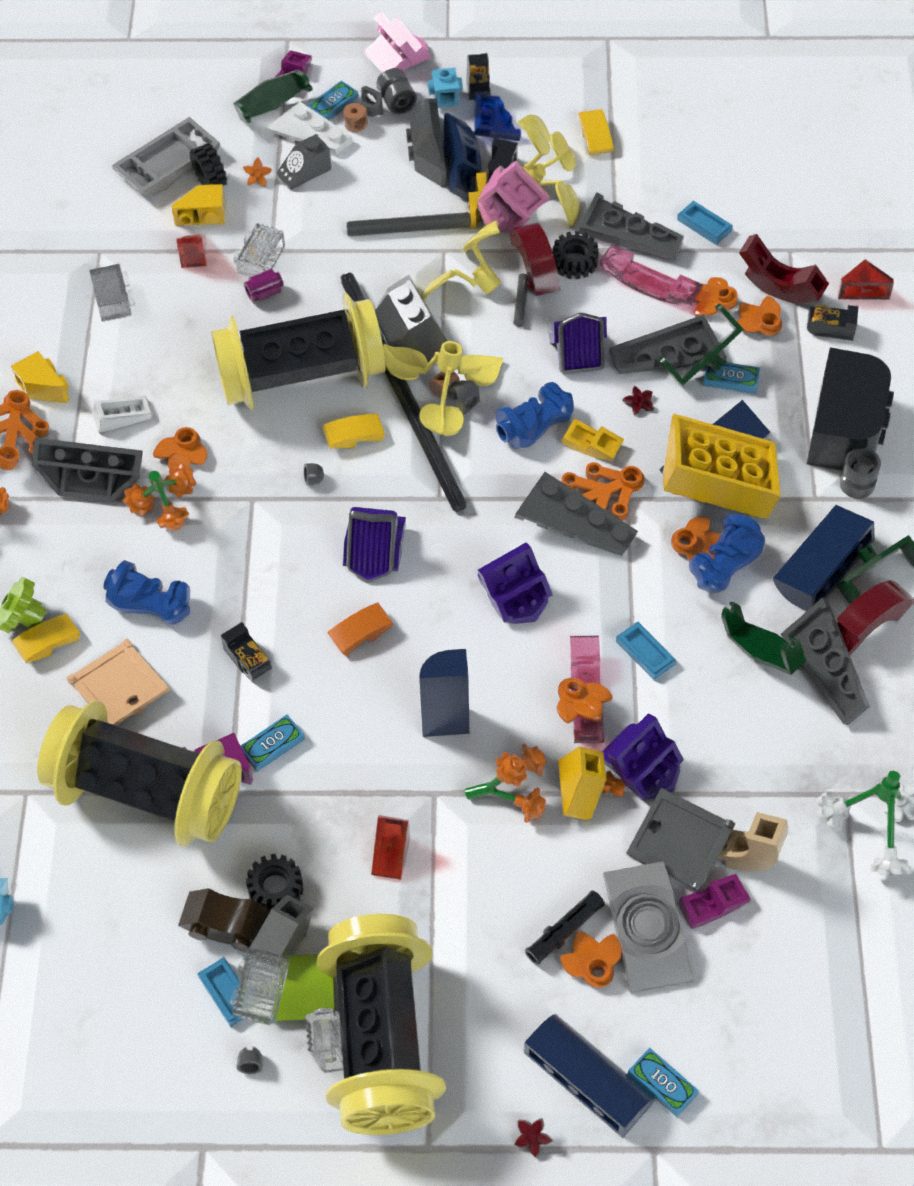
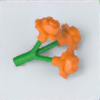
M184 464L179 465L177 468H170V475H167L163 481L158 471L150 472L149 479L152 485L149 488L147 486L140 487L136 483L132 488L126 489L124 491L126 497L123 499V502L129 507L132 514L138 512L140 516H144L147 511H152L154 509L152 503L155 501V497L151 493L154 491L158 492L163 502L162 508L164 511L156 520L159 527H166L169 531L180 529L185 524V518L189 516V512L186 507L177 508L173 506L172 502L168 501L164 492V486H169V492L175 493L178 498L185 494H192V487L197 482L193 477V470L191 468L186 469Z
M523 744L521 745V758L517 754L510 755L508 752H504L501 758L495 760L498 766L496 769L497 777L490 782L465 788V795L468 800L488 794L514 802L515 806L522 808L524 822L528 823L533 818L539 819L545 811L546 799L540 796L541 789L537 787L527 796L520 794L515 796L496 789V786L502 782H505L507 785L512 783L518 787L522 781L527 779V774L525 773L527 770L534 772L538 776L543 775V766L547 763L543 752L538 749V746L530 748Z

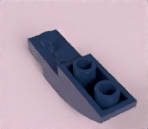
M447 112L444 114V155L450 158V192L469 201L468 192H475L476 173L482 172L480 150L477 139L469 125Z

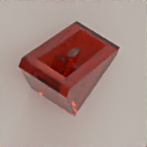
M205 234L176 238L181 268L207 266Z
M864 259L841 278L838 299L890 300L894 279Z
M378 816L371 875L402 879L410 843L409 820Z

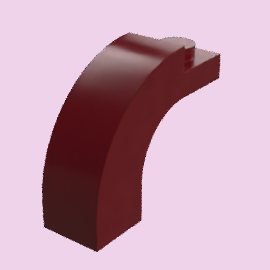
M534 223L513 228L514 234L509 235L510 243L519 250L522 256L530 292L535 296L560 291L559 277L552 249L541 225Z
M758 234L750 235L739 252L748 265V269L745 272L747 278L763 292L783 301L797 304L820 301L829 285V282L817 265L795 268L778 261L770 253Z
M888 580L873 586L852 602L836 619L850 656L877 627L890 620L898 621L913 605L914 597L896 581Z

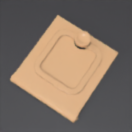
M128 638L78 672L67 677L68 683L73 685L87 703L100 701L105 705L108 723L115 726L132 715L141 714L145 706L170 691L166 683L133 648ZM137 697L138 700L128 703L130 699Z

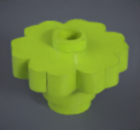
M21 577L18 583L15 582L5 595L0 607V630L10 633L12 628H16L18 623L26 627H34L41 623L46 613V607L42 606L40 601L32 598L35 582Z

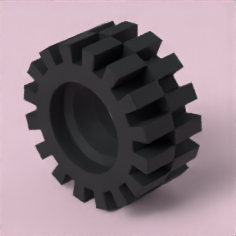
M207 143L190 150V160L195 170L194 173L198 176L199 183L202 185H227L226 171L223 169L224 165L221 163V158L217 155V151L213 148L212 144Z
M570 231L566 232V237L562 234L559 236V240H555L553 256L557 271L560 270L559 275L564 276L567 274L568 279L575 275L576 279H580V275L586 278L589 272L592 274L598 265V243L594 242L592 236L588 238L587 233H583L581 236L579 235L580 231H575V235H572ZM576 252L581 253L584 256L580 258H572L567 256V254Z
M271 854L270 860H267L266 856L260 857V864L257 861L252 864L253 870H248V879L246 878L249 898L269 910H272L287 894L299 901L301 900L300 894L303 895V880L300 868L295 865L293 859L287 861L286 855L282 854L280 859H277L276 854ZM280 875L286 879L287 884L281 892L268 893L263 888L264 881L270 876Z

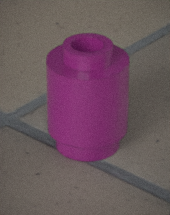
M273 269L248 278V281L244 282L245 291L251 302L255 300L259 302L281 293V287L284 286L280 273L274 272Z

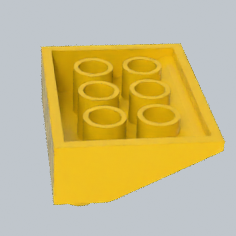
M674 413L671 419L663 469L664 491L692 498L699 502H706L725 509L742 512L753 517L768 519L781 496L775 442Z

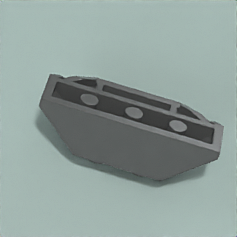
M437 98L423 99L410 117V128H406L407 143H412V146H408L409 161H414V168L417 173L441 187H446V165Z
M410 275L387 288L375 309L378 325L389 346L411 348L425 355L427 363H429L434 357L435 352H440L442 344L448 341Z
M35 438L32 466L41 474L58 496L114 502L140 478L143 451Z

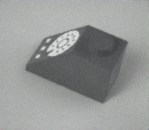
M317 134L295 144L278 169L277 176L289 190H292L332 170L330 148Z

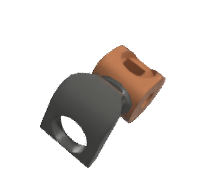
M363 86L361 88V103H351L345 106L343 111L344 123L348 131H362L368 125L367 115L371 117L383 115V102L380 92L368 86ZM368 94H371L375 98L376 102H373L368 97Z
M442 371L429 381L431 391L440 399L446 374ZM455 372L451 373L447 396L451 395L453 399H458L459 409L465 415L480 402L479 388L475 382L471 380L460 381L459 376ZM473 397L471 403L466 407L469 399Z

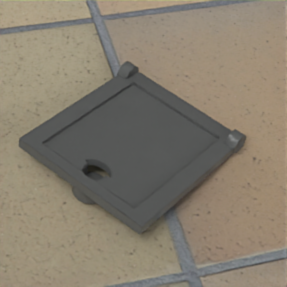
M661 788L626 854L645 864L663 861L668 876L690 886L694 891L700 892L735 823L729 819L725 820Z

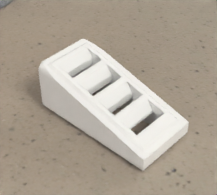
M146 396L94 401L93 418L98 433L119 429L152 419L153 417ZM139 406L141 411L137 412L135 407Z

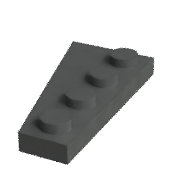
M597 192L579 230V234L582 235L587 233L589 237L592 236L599 240L674 261L678 256L684 239L683 235L657 222L652 224L646 221L644 216L637 212L632 214L624 210L623 205L615 201L610 203L604 200V196Z
M701 315L609 348L608 353L619 374L665 369L658 361L661 356L673 368L694 366L719 341L705 315ZM722 350L719 354L726 360L727 356Z
M547 472L543 473L514 516V518L522 521L526 519L537 523L536 526L544 529L551 528L562 532L564 536L574 539L576 537L587 541L589 545L623 556L638 533V530Z
M822 597L780 635L789 644H791L789 637H795L801 641L806 662L802 665L841 722L849 725L864 713L870 705L829 601Z

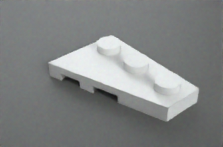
M302 102L297 103L266 127L267 135L273 137L276 135L284 136L287 141L292 143L296 141L301 142L317 134L330 148V155L337 156L353 143L350 134Z

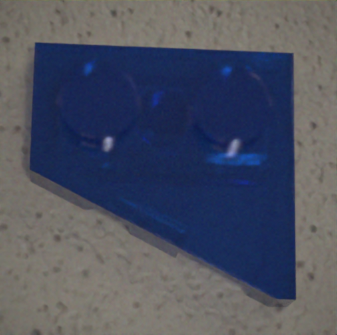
M476 93L474 99V135L520 141L521 131L520 129H515L512 124L513 118L509 111L505 109L500 96Z

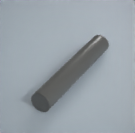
M525 273L518 276L513 321L515 326H522L524 324L528 278Z

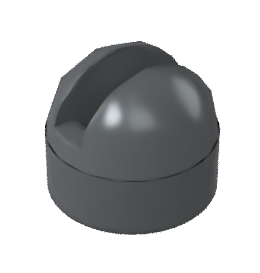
M316 463L304 464L305 484L315 485L320 483L324 478L322 466Z
M244 1047L237 1057V1070L244 1074H256L262 1070V1053L256 1047H253L252 1050H247V1047Z

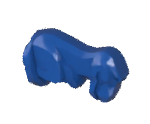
M548 382L538 392L541 404L538 403L537 398L531 397L528 402H524L513 409L504 405L496 410L495 418L498 436L503 442H508L515 449L530 447L549 427L555 423L565 422L570 419L574 411L572 394L563 391L555 382Z
M734 513L728 514L722 522L724 532L718 538V541L708 548V552L714 555V559L709 554L703 552L691 558L689 570L695 576L699 589L712 593L724 591L727 589L731 577L736 571L747 566L760 556L764 549L765 537L761 532L759 524L754 519Z
M123 560L116 570L111 569L105 578L103 585L104 590H106L105 602L116 611L154 615L168 625H175L190 614L189 600L191 590L190 586L184 581L175 580L171 582L167 592H162L163 584L160 579H150L137 572L135 563Z

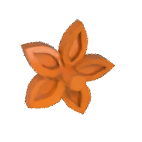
M259 157L255 159L253 166L243 167L244 171L250 174L247 185H252L258 181L259 184L266 186L265 176L269 175L273 170L267 166L263 167Z
M609 770L606 772V782L602 792L608 794L610 791L613 795L621 797L626 785H624L621 779L615 778Z

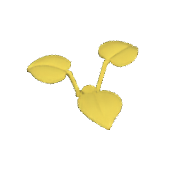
M527 115L520 119L517 124L525 130L539 153L529 163L525 164L523 168L540 186L555 185L556 193L569 223V228L575 225L581 214V204L573 187L570 184L565 185L563 180H542L546 176L545 168L557 161H560L565 171L569 172L575 169V155L560 132L556 131L550 136L545 123L539 116ZM550 141L552 149L557 156L544 164L536 163L542 156L549 154L550 144L548 142Z
M497 220L483 227L462 248V253H465L472 247L481 264L472 272L474 278L472 279L457 269L449 270L428 285L422 295L424 300H426L431 292L454 276L465 279L473 287L477 284L485 295L501 284L502 281L487 266L478 249L480 240L494 234H500Z
M453 341L444 342L440 352H435L434 357L428 364L425 355L411 348L383 345L385 366L392 375L399 379L415 380L419 373H427L436 361L440 371L446 373L440 405L427 404L421 408L419 415L421 423L427 429L444 436L457 434L464 422L463 414L459 408L445 406L451 373L458 369V374H464L466 380H471L478 386H488L497 380L503 363V358L485 355L462 356L463 349L461 345Z

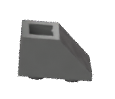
M287 894L270 911L248 954L276 968L306 937L314 908Z

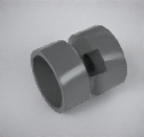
M390 68L379 75L376 87L391 113L403 114L415 106L417 95L401 69Z
M868 448L852 449L847 453L840 477V488L847 496L862 499L873 493L881 468V459L878 454Z

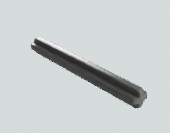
M468 212L348 221L346 227L348 236L465 228L470 227L471 219Z

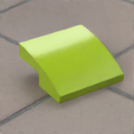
M319 954L290 955L276 968L270 966L271 1021L335 1018V978L320 971L317 966Z

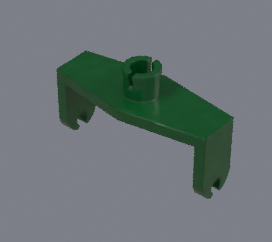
M296 70L262 81L235 101L233 105L240 120L249 124L251 117L278 109L300 91L310 92L313 90V87L309 84L310 80L307 75L300 70Z
M720 303L715 306V309L734 330L700 359L684 376L681 377L663 356L658 359L659 363L680 386L688 382L705 365H708L714 373L718 372L721 368L716 362L722 367L727 363L719 353L744 330Z
M909 535L880 554L874 549L872 543L857 553V556L861 558L864 565L843 578L836 585L849 604L861 596V593L852 582L900 549L914 567V541Z
M735 602L729 603L731 609L723 608L721 618L727 637L754 661L792 675L806 662L799 639L789 637V640H791V644H789L780 635L745 622L741 607Z

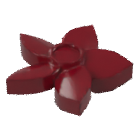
M634 386L632 395L626 396L622 400L625 403L633 404L632 412L634 415L641 408L646 411H653V404L650 401L653 391L645 390L641 392L638 387Z
M543 1118L536 1120L533 1124L527 1120H518V1129L522 1135L517 1138L514 1145L525 1147L529 1144L530 1152L535 1158L540 1152V1144L546 1145L553 1141L548 1134L542 1132L545 1125Z

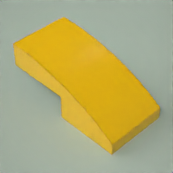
M603 109L579 112L581 131L586 140L588 154L596 155L613 152L614 146Z
M486 172L476 173V192H468L471 228H476L482 219L478 211V198L486 185Z
M378 414L350 416L324 424L322 428L329 449L355 448L357 441H382L385 436Z
M574 418L561 443L583 454L612 461L624 439L602 426L597 431Z
M66 613L28 629L14 638L12 643L24 662L29 663L51 656L53 648L79 641L80 632Z

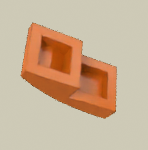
M377 602L352 614L327 633L340 652L347 656L367 639L371 642L376 640L391 628L394 623Z

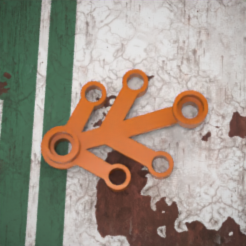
M21 390L10 391L4 397L3 404L0 405V416L10 413L9 418L0 422V434L6 432L5 444L0 447V468L3 470H12L18 465L20 453L15 448L17 433L29 444V452L33 455L35 438L47 436L49 430L48 422L40 419L30 409L29 397ZM20 415L33 425L32 431L20 421Z
M591 462L586 466V478L579 477L572 472H567L563 474L561 480L562 483L573 490L576 488L587 490L588 492L581 495L592 502L596 501V504L605 510L611 494L621 490L618 503L612 506L611 514L623 521L628 516V503L632 492L638 491L643 487L645 477L642 471L635 466H627L622 471L603 467L599 463ZM591 470H596V471H598V472H597V473H591L590 471H591ZM603 477L612 480V482L605 484L597 482V480ZM567 480H572V481H574V482H573V483H567L566 481H567ZM617 510H622V511H624V512H623V513H617L616 511H617Z

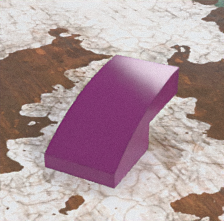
M290 50L281 61V70L275 77L296 70L307 74L312 61V55Z
M733 874L710 882L708 887L700 890V892L681 897L677 904L691 929H695L737 910L749 903L751 898L737 874Z

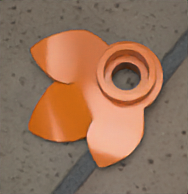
M711 277L707 284H698L688 291L689 296L699 302L693 312L694 316L715 315L718 312L715 309L718 303L726 310H730L736 306L738 300L736 289L729 287L728 282L720 277Z
M766 296L760 306L740 302L739 314L741 319L737 320V322L745 332H760L767 336L776 335L782 329V320L780 319L781 307L770 296Z
M183 427L177 430L174 437L162 439L155 447L153 457L168 459L169 469L172 467L177 468L181 464H184L186 469H189L192 463L196 465H203L205 463L207 450L200 443V436L194 429Z
M696 517L689 520L685 528L674 532L671 538V545L677 553L686 555L689 562L694 555L701 552L709 554L714 559L713 555L708 552V548L715 544L721 535L709 531V517ZM686 540V541H688L690 544H689V545H684V544H681L680 541Z
M567 678L558 686L560 700L557 705V712L567 724L572 722L577 715L599 723L603 714L602 703L611 701L613 696L601 684L594 682L584 683L577 678Z
M578 931L573 942V953L560 956L562 967L569 975L583 978L591 987H606L613 980V967L621 958L619 940L615 934H610L598 943L588 934ZM601 970L604 975L602 977H595L592 972Z

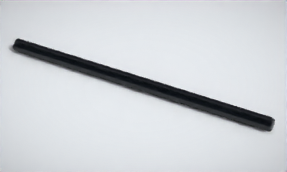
M351 272L342 274L341 284L354 302L366 300L354 274ZM380 329V334H381V338H382V344H383V345H384V344H387V345H388V343H387V341H386V339H385V337H384V335H383V333H382V331H381V329ZM385 366V373L452 510L455 512L464 510L467 502L432 431L427 429L420 421L421 409L407 381L392 375Z

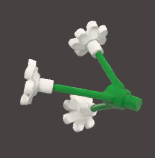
M889 771L887 777H884L881 783L853 798L840 800L839 798H834L831 792L822 793L817 798L818 805L823 807L817 810L819 819L827 818V826L830 829L836 828L837 831L845 826L844 820L848 818L847 810L851 809L852 805L873 795H877L881 801L886 802L883 805V812L887 814V846L884 847V858H875L869 870L870 872H878V874L888 876L890 871L896 875L911 873L908 860L897 858V847L894 846L895 821H902L903 815H906L909 820L914 819V786L910 785L904 789V785L899 782L900 774L897 771Z

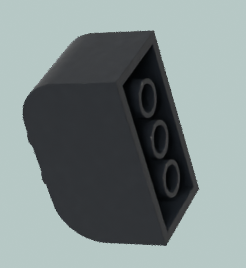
M829 348L808 453V465L843 471L847 453L852 449L868 448L876 453L878 444L883 445L886 429L889 425L891 415L889 410L892 406L894 391H889L891 383L890 369L880 358L860 352Z

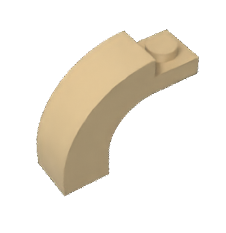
M757 812L749 831L732 830L717 860L725 861L727 868L740 871H762L771 868L776 864L788 835L787 820Z

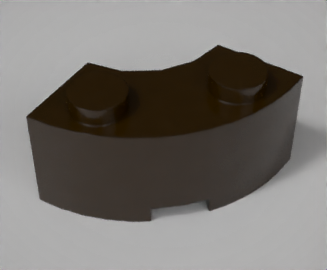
M210 888L190 891L178 926L189 931L188 935L196 940L204 941L210 939L229 944L237 950L248 951L271 910L253 899L229 897Z

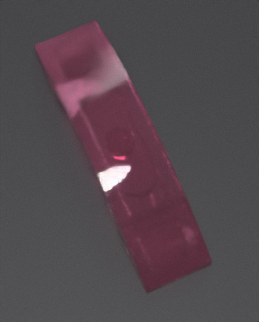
M611 244L600 260V265L614 278L633 290L659 301L677 305H692L703 288V284L681 274L676 280L633 261V253Z
M599 635L570 636L571 678H577L584 683L594 682L601 684ZM603 714L599 723L577 715L572 721L574 743H604Z

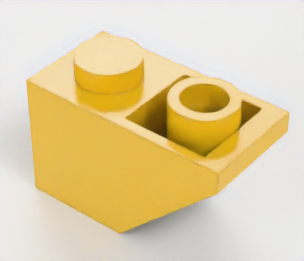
M223 184L197 185L172 204L175 226L225 224Z
M39 351L11 365L15 382L28 395L29 399L60 403L70 401L67 389L70 387L67 380L62 374L59 376L56 374L52 361L49 358L44 359Z
M579 746L558 760L564 816L588 821L592 818L606 782L604 752Z

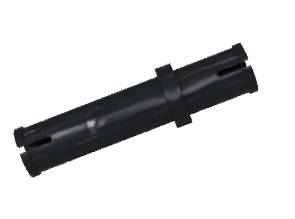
M591 890L587 896L553 926H547L543 930V935L525 949V954L529 960L535 965H539L556 948L561 949L565 945V940L600 908L605 906L603 898L596 891Z

